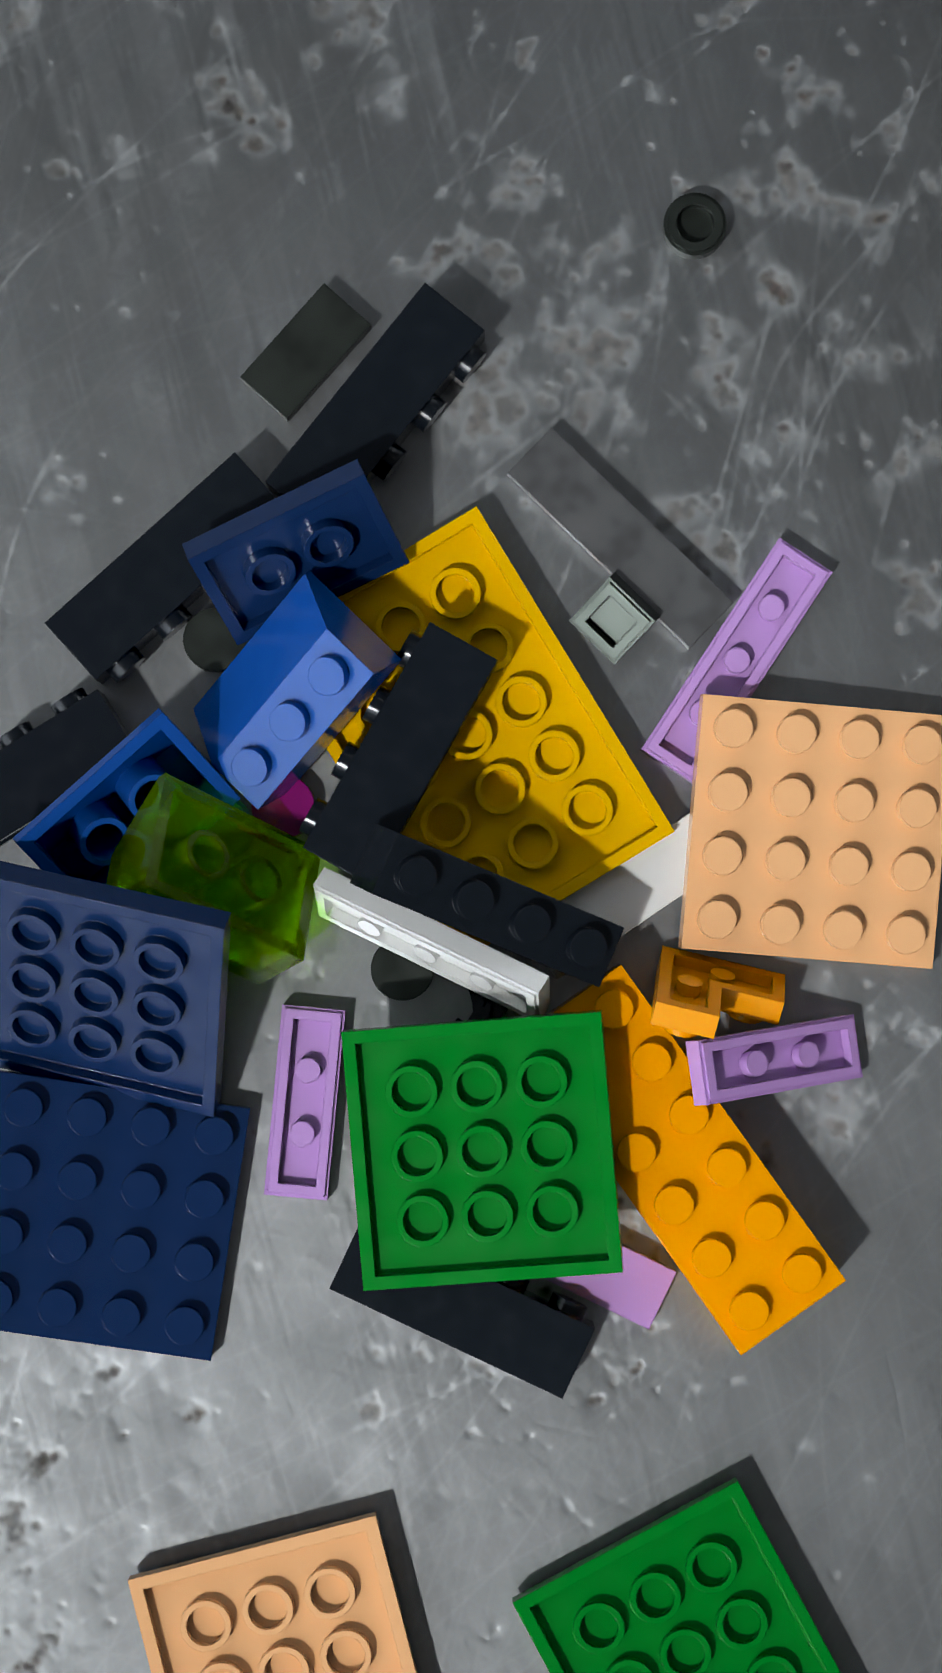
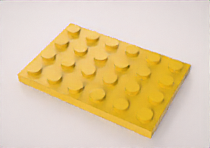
M477 506L406 548L404 551L410 563L338 597L397 655L412 630L423 635L431 622L498 660L496 668L403 830L402 835L561 901L675 832ZM397 665L380 686L391 691L404 668ZM379 687L327 747L335 763L349 741L360 747L372 725L362 718ZM446 925V926H448V927H450V928H452V929H454V930H456V931H458V932H460V933H462V934H464V935H467V936H469V937H471V938H473V939H475V940H477V941H479V942H481V943H483V944H485V945L491 944V943L488 942V941H485V940L480 939V938H478V937H475V936H473V935H471V934H468V933H466V932H463V931H461V930H458V929H456V928H454V927H451V926H449V925Z

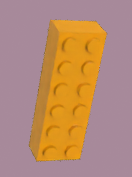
M616 964L605 973L600 987L588 984L548 1014L602 1010L616 1180L740 1355H743L841 1285L846 1279L722 1105L716 1103L694 1106L687 1056L670 1033L665 1031L663 1027L650 1024L651 1005L623 966Z

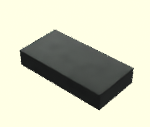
M324 283L240 376L241 381L289 422L367 335L372 326Z

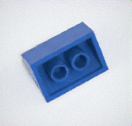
M311 571L302 576L193 708L212 766L257 810L284 796L402 660Z
M158 708L14 836L13 840L41 870L138 891L241 798L187 736Z

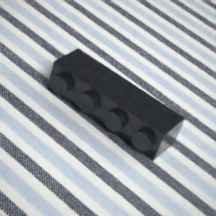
M424 283L266 479L265 482L268 489L276 496H282L358 459L370 483L376 476L386 481L405 458L407 451L401 447V444L413 429L417 427L422 432H425L445 408L447 402L440 396L456 377L462 383L466 382L485 358L487 353L480 348L485 341V330L428 284Z
M234 452L50 617L45 624L96 681L103 685L112 677L116 683L121 682L145 660L140 650L158 634L164 641L176 634L193 616L187 608L206 592L190 565L182 544L276 497Z
M431 622L423 635L415 630L410 632L398 653V656L402 659L398 666L404 669L391 691L383 686L379 687L362 718L372 724L360 747L350 741L348 742L331 772L332 776L340 780L338 786L328 802L319 797L315 800L299 829L300 832L309 836L302 848L352 876L375 823L402 834L497 666V659Z
M83 687L54 703L51 709L55 716L38 727L33 728L30 721H27L0 737V847L13 840L14 836L129 735L105 694L98 689L88 695Z
M376 823L373 826L350 881L351 884L373 895L597 987L601 985L624 930L622 926Z
M358 1227L329 1288L563 1399L595 1330L593 1321L584 1317L588 1307L553 1291L549 1300L526 1290L530 1282L529 1279L363 1291Z

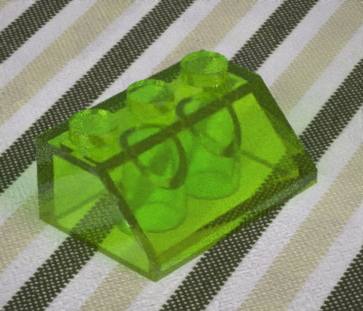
M164 773L156 780L114 850L106 884L231 912L228 970L260 985L304 961L315 894L313 884L317 879L320 857L302 848L305 844L304 841Z

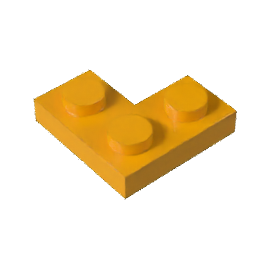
M662 945L656 969L650 1024L663 1027L668 1033L682 1038L702 1036L714 1039L720 1011L726 1012L733 1019L743 1023L757 1024L764 1021L778 1025L785 1003V974Z

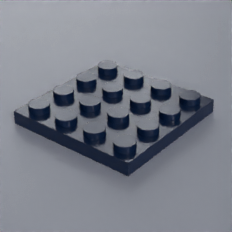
M0 861V1068L24 1074L109 1087L141 1101L214 1117L221 1101L231 912Z
M0 1070V1331L211 1361L250 1107L220 1103L215 1116L210 1117L141 1101L114 1088Z

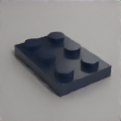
M358 459L182 544L190 565L237 645L249 641L302 576L309 571L339 597L410 563Z

